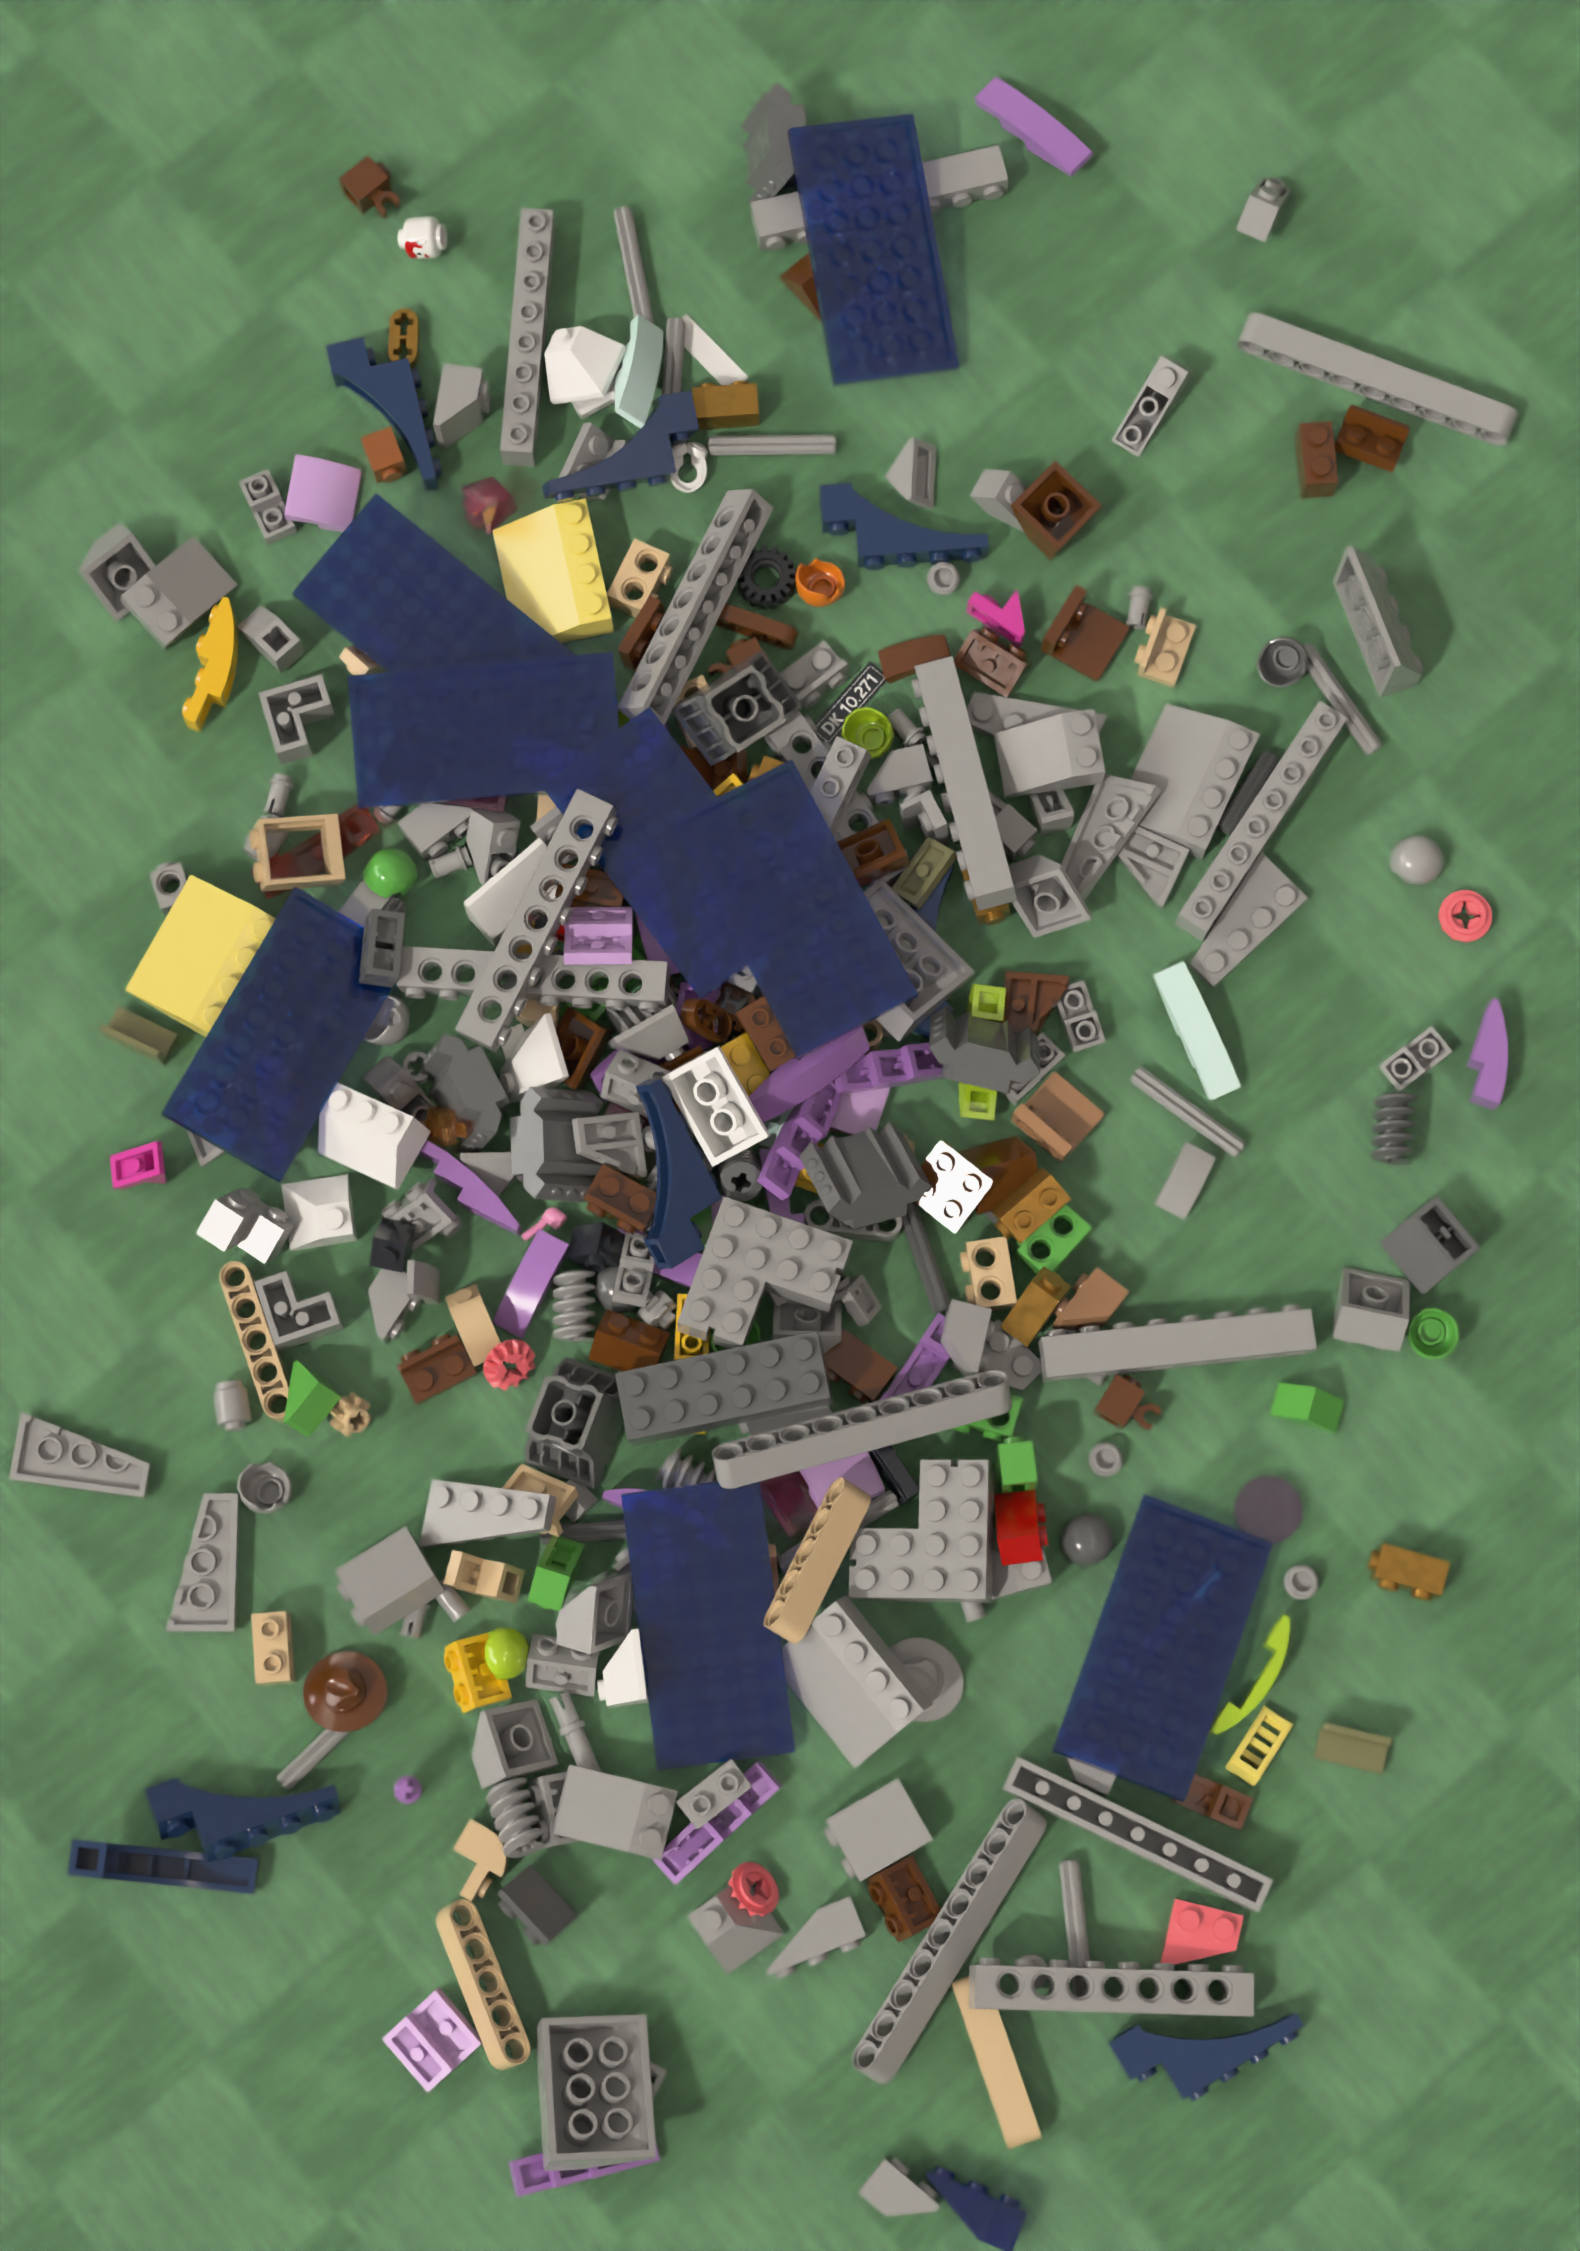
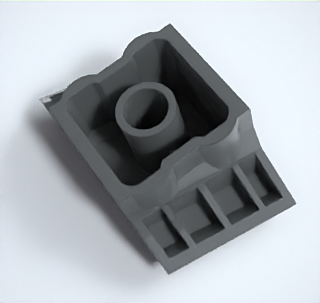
M777 82L754 105V108L748 113L749 116L740 126L750 134L742 145L746 149L749 177L745 182L756 190L747 202L749 204L753 201L775 197L780 190L809 185L810 164L805 104L792 105L791 93Z
M763 650L749 656L742 663L723 673L724 675L696 690L691 696L679 701L672 709V712L710 766L726 759L735 752L742 751L785 723L787 718L803 707Z
M947 1006L930 1016L929 1047L938 1062L943 1064L941 1075H944V1078L1003 1093H1010L1013 1081L1026 1083L1040 1074L1039 1041L1030 1026L1015 1033L1008 1020L999 1023L972 1016L969 1010L954 1019Z
M443 1034L426 1057H424L419 1072L428 1075L426 1080L432 1081L427 1097L434 1098L448 1125L446 1132L461 1136L457 1152L479 1153L496 1134L502 1114L511 1110L510 1102L481 1045L467 1050L462 1039Z
M530 1087L520 1101L521 1115L510 1117L512 1176H516L518 1180L523 1182V1188L534 1199L585 1202L583 1198L602 1164L576 1154L572 1120L594 1117L598 1114L604 1102L593 1092Z
M890 1121L880 1133L868 1126L865 1131L843 1138L831 1136L822 1148L810 1142L799 1155L827 1212L844 1224L851 1226L852 1229L907 1215V1203L919 1201L931 1187L902 1130Z
M565 1357L556 1365L552 1377L545 1375L524 1432L530 1435L525 1446V1463L594 1489L604 1481V1466L613 1458L614 1445L624 1424L615 1374Z

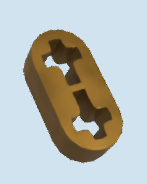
M398 309L390 317L388 354L390 362L400 360L398 355L401 354L402 345H406L408 351L406 358L409 359L410 367L413 369L419 359L420 326L417 315L410 309ZM404 319L409 320L410 324L407 326V335H402L400 328Z

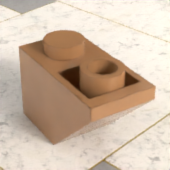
M1098 1267L1090 1276L1084 1272L1072 1288L1077 1293L1071 1300L1064 1297L1054 1310L1053 1314L1057 1318L1051 1327L1054 1330H1077L1086 1326L1104 1327L1130 1291Z

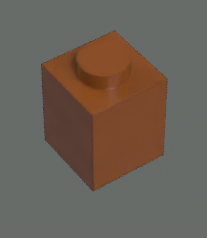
M391 426L360 437L377 483L383 481L386 483L398 480L402 474L407 473L403 456Z

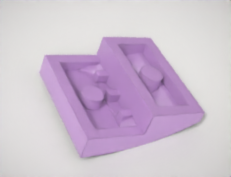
M295 454L284 512L285 519L318 524L319 529L351 533L362 470L329 460Z
M572 907L571 917L564 926V965L632 964L633 907Z
M890 1087L843 1093L829 1131H839L849 1136L865 1131L868 1126L876 1131Z
M868 1452L799 1470L809 1485L808 1493L817 1508H819L830 1485L840 1477L868 1493L871 1499L885 1493V1487Z
M440 1987L382 2038L427 2093L482 2044L477 2030Z

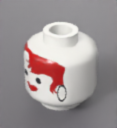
M434 216L408 218L404 223L403 229L398 231L399 247L404 249L407 256L413 260L435 259L447 247L446 227L444 224H440L439 220Z

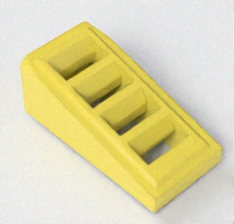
M1264 1705L1225 1768L1251 1786H1255L1294 1724ZM1262 1721L1280 1731L1279 1735L1276 1736L1261 1726ZM1257 1733L1272 1743V1746L1269 1747L1253 1737L1254 1734ZM1247 1745L1264 1755L1263 1760L1247 1750ZM1240 1757L1249 1762L1250 1764H1252L1253 1766H1255L1257 1769L1253 1768L1252 1766L1241 1760Z

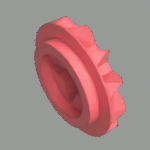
M1460 890L1451 893L1444 899L1440 905L1438 919L1442 931L1446 932L1452 940L1468 943L1479 940L1488 931L1492 922V911L1486 899L1480 894L1470 890ZM1463 904L1465 905L1467 915L1475 917L1469 920L1466 929H1464L1462 920L1454 917L1461 913Z
M511 1339L501 1342L488 1353L483 1365L484 1376L494 1388L499 1387L504 1391L509 1386L518 1388L519 1382L522 1379H529V1371L536 1368L533 1361L536 1355L531 1347L522 1340ZM503 1362L515 1363L516 1368L513 1370L506 1369Z
M744 1862L731 1872L732 1878L728 1884L733 1888V1892L730 1897L739 1900V1909L746 1908L750 1916L759 1914L763 1917L776 1908L779 1900L778 1887L772 1875L763 1866L754 1862ZM756 1883L757 1885L755 1886L754 1891L755 1895L752 1896L749 1892L751 1889L750 1885Z

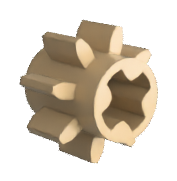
M350 1392L348 1397L341 1396V1399L330 1411L333 1419L329 1424L346 1437H349L352 1432L362 1433L372 1419L367 1412L371 1404L354 1392Z

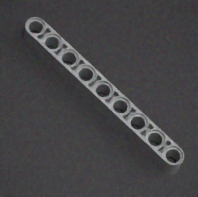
M1250 313L1237 342V346L1250 355L1492 445L1504 446L1508 443L1518 417V412L1509 405L1264 314Z
M988 1370L720 1444L712 1451L718 1484L727 1489L738 1488L1002 1415L1012 1408L1008 1375L1002 1370Z
M1012 1799L1005 1805L855 2048L852 2055L853 2067L879 2084H886L896 2075L1046 1829V1818L1024 1800Z

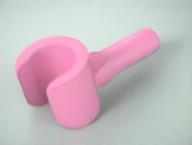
M549 1208L543 1214L542 1219L521 1234V1237L526 1242L539 1229H544L548 1224L557 1230L567 1220V1216L558 1208Z

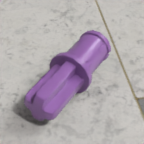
M403 1776L394 1785L396 1799L405 1804L415 1802L422 1794L420 1782L412 1776Z

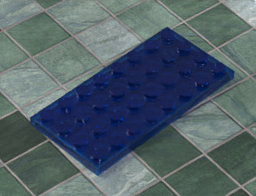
M914 114L790 128L787 133L833 387L957 370L959 362Z
M377 493L292 592V595L496 761L502 757L526 728L522 724L553 668L556 667L570 675L581 662L578 656Z
M613 652L348 676L359 809L571 791L580 788L593 789L624 786Z
M650 707L542 786L562 815H564L577 789L614 806L617 812L615 817L618 818V823L612 835L605 836L600 846L603 848V852L598 863L699 998L708 996L809 920V917ZM584 825L578 829L577 835L580 839L589 838L594 828L590 825Z
M793 760L672 820L675 830L797 1059L918 997L915 987Z
M294 887L160 1115L280 1183L392 987L359 983L364 927L306 892Z
M718 1481L621 1494L657 1769L664 1770L725 1762L729 1759L740 1760L795 1752L781 1638L778 1634L764 1627L763 1623L775 1593L760 1482L727 1489L721 1487Z
M1144 1494L1052 1752L1184 1802L1273 1543Z

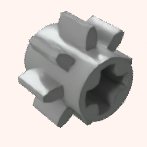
M659 1289L654 1295L649 1291L646 1307H641L636 1315L643 1323L656 1328L660 1325L666 1331L676 1320V1316L672 1312L677 1308V1305L662 1290Z

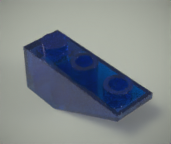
M936 2165L934 2171L926 2168V2177L978 2240L1004 2251H1013L1027 2214L1026 2210L1020 2208L1022 2201L1002 2193L1000 2199L987 2194L989 2187L969 2179L967 2185L954 2180L956 2173Z

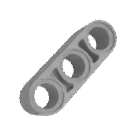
M822 1200L810 1203L804 1213L805 1225L847 1239L891 1242L897 1239L902 1229V1217L893 1218L896 1228L891 1232L880 1230L877 1223L856 1229L848 1228L842 1221L827 1212ZM819 1210L826 1212L829 1216L828 1222L824 1225H815L810 1220L813 1212Z

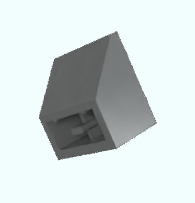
M1438 1195L1379 1242L1381 1247L1421 1295H1424L1481 1249Z
M531 1864L497 1893L502 1899L498 1906L511 1920H515L518 1917L526 1925L522 1932L535 1946L541 1943L544 1946H550L580 1917Z

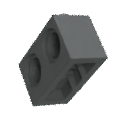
M372 908L366 916L359 983L393 987L399 979L405 913Z

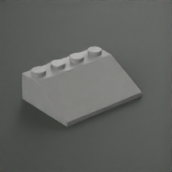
M1355 546L1346 547L1334 576L1333 584L1379 697L1383 698L1417 686L1422 676L1421 673H1423V666L1417 654L1413 655L1410 648L1411 637L1408 628L1405 625L1401 626L1398 619L1399 607L1395 597L1389 596L1385 587L1387 585V578L1381 566L1377 567L1374 557Z
M1166 704L1130 779L1157 785L1161 790V793L1137 826L1190 849L1189 855L1202 860L1260 734L1230 720Z
M882 879L822 923L805 947L823 967L827 964L830 966L840 984L898 1042L920 1026L975 973Z
M847 1595L836 1600L813 1619L801 1641L796 1644L788 1642L769 1659L771 1664L855 1769L933 1705V1702Z
M646 2014L541 2018L535 2032L544 2171L580 2170L656 2158Z

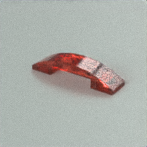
M363 801L338 815L343 859L380 830ZM321 832L282 856L276 854L269 859L271 878L311 876L325 871ZM291 889L262 892L267 899H270Z

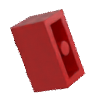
M1028 1490L994 1495L997 1541L1002 1566L1043 1561L1042 1546H1048L1046 1525L1041 1524L1047 1523L1045 1505L1044 1503L1037 1502L1036 1491Z

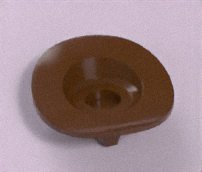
M352 1651L333 1653L321 1659L308 1673L303 1687L304 1704L309 1715L320 1726L335 1732H352L370 1725L381 1715L388 1698L387 1682L379 1666L369 1657Z

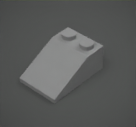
M192 536L121 595L120 601L165 650L209 612L214 605L218 604L223 596L226 597L238 585L200 542Z
M1094 709L1062 713L994 733L1004 798L1101 784L1103 782L1105 767Z
M569 1765L552 1834L661 1860L678 1791Z

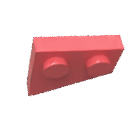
M1174 1899L1160 1963L1176 1965L1236 1951L1244 1916Z

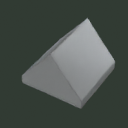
M570 1479L566 1483L576 1487L579 1496L566 1511L565 1515L574 1524L597 1504L599 1500L585 1485Z

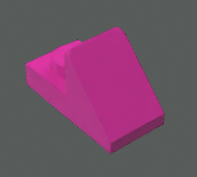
M975 591L967 601L966 612L1012 644L1021 647L1024 642L1025 629L1018 591L1014 592L1003 609L999 608V603L991 596L986 594L981 596Z
M155 1141L110 1156L113 1189L123 1190L146 1182L166 1183L162 1141Z

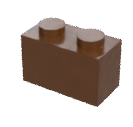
M1332 421L1299 423L1295 435V448L1301 499L1333 497L1338 485V473Z
M607 1309L596 1330L588 1359L622 1372L661 1364L670 1333Z
M844 1328L841 1329V1342L825 1353L830 1381L834 1384H837L838 1381L844 1383L850 1388L847 1393L861 1404H864L866 1401L870 1403L875 1402L898 1370V1367Z

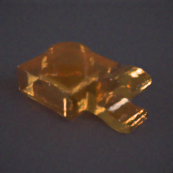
M440 1106L427 1109L428 1119L425 1122V1127L431 1131L429 1134L431 1142L450 1146L457 1144V1137L468 1138L467 1124L455 1121L454 1111Z

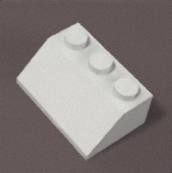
M540 838L534 841L463 902L469 920L494 948L497 947L547 849V846ZM553 885L547 890V898L556 899L557 885ZM540 915L534 917L532 922L536 920Z
M720 1046L697 1056L662 1077L665 1084L670 1088L674 1100L712 1167L770 1136Z
M336 1082L319 1111L318 1153L398 1190L431 1131L413 1116Z

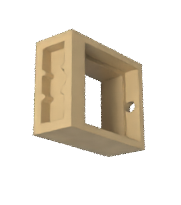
M338 813L258 819L254 829L250 830V846L252 850L256 849L258 862L253 864L255 882H260L261 892L341 885L345 880ZM320 830L326 874L272 879L266 834Z

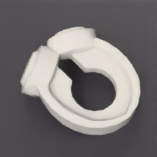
M685 442L676 443L671 446L676 473L670 477L673 486L681 492H695L705 482L707 476L705 458L709 451L698 442H688V444ZM686 453L691 455V464L697 469V477L691 483H684L678 475L680 467L683 466V455Z

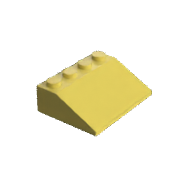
M586 498L551 505L492 530L513 631L519 646L518 652L614 632Z
M190 875L127 984L125 991L209 1040H217L222 1035L284 923L256 906Z

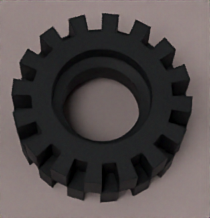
M767 545L761 546L760 551H757L756 547L753 548L737 580L739 592H742V598L745 601L750 600V605L753 607L759 604L760 609L766 610L767 605H771L772 609L777 608V604L780 602L784 605L787 602V597H792L796 586V569L794 568L793 560L791 558L788 559V554L784 550L782 553H779L778 547L775 546L772 547V550H767ZM763 567L775 569L779 574L778 583L771 588L758 586L754 581V575L757 570Z

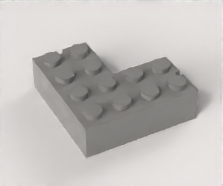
M724 1196L678 1319V1332L707 1341L709 1328L715 1330L713 1344L727 1349L745 1346L765 1291L829 1313L840 1284V1278L842 1279L851 1254L853 1241Z
M920 1460L919 1529L858 1528L850 1544V1560L856 1562V1566H849V1598L855 1601L992 1603L995 1465L989 1460H958V1465L952 1460Z

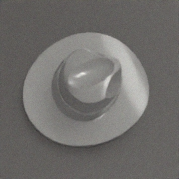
M917 1637L901 1640L889 1648L933 1702V1705L914 1721H937L949 1715L957 1707L964 1689L963 1674L957 1660L945 1647L933 1640Z

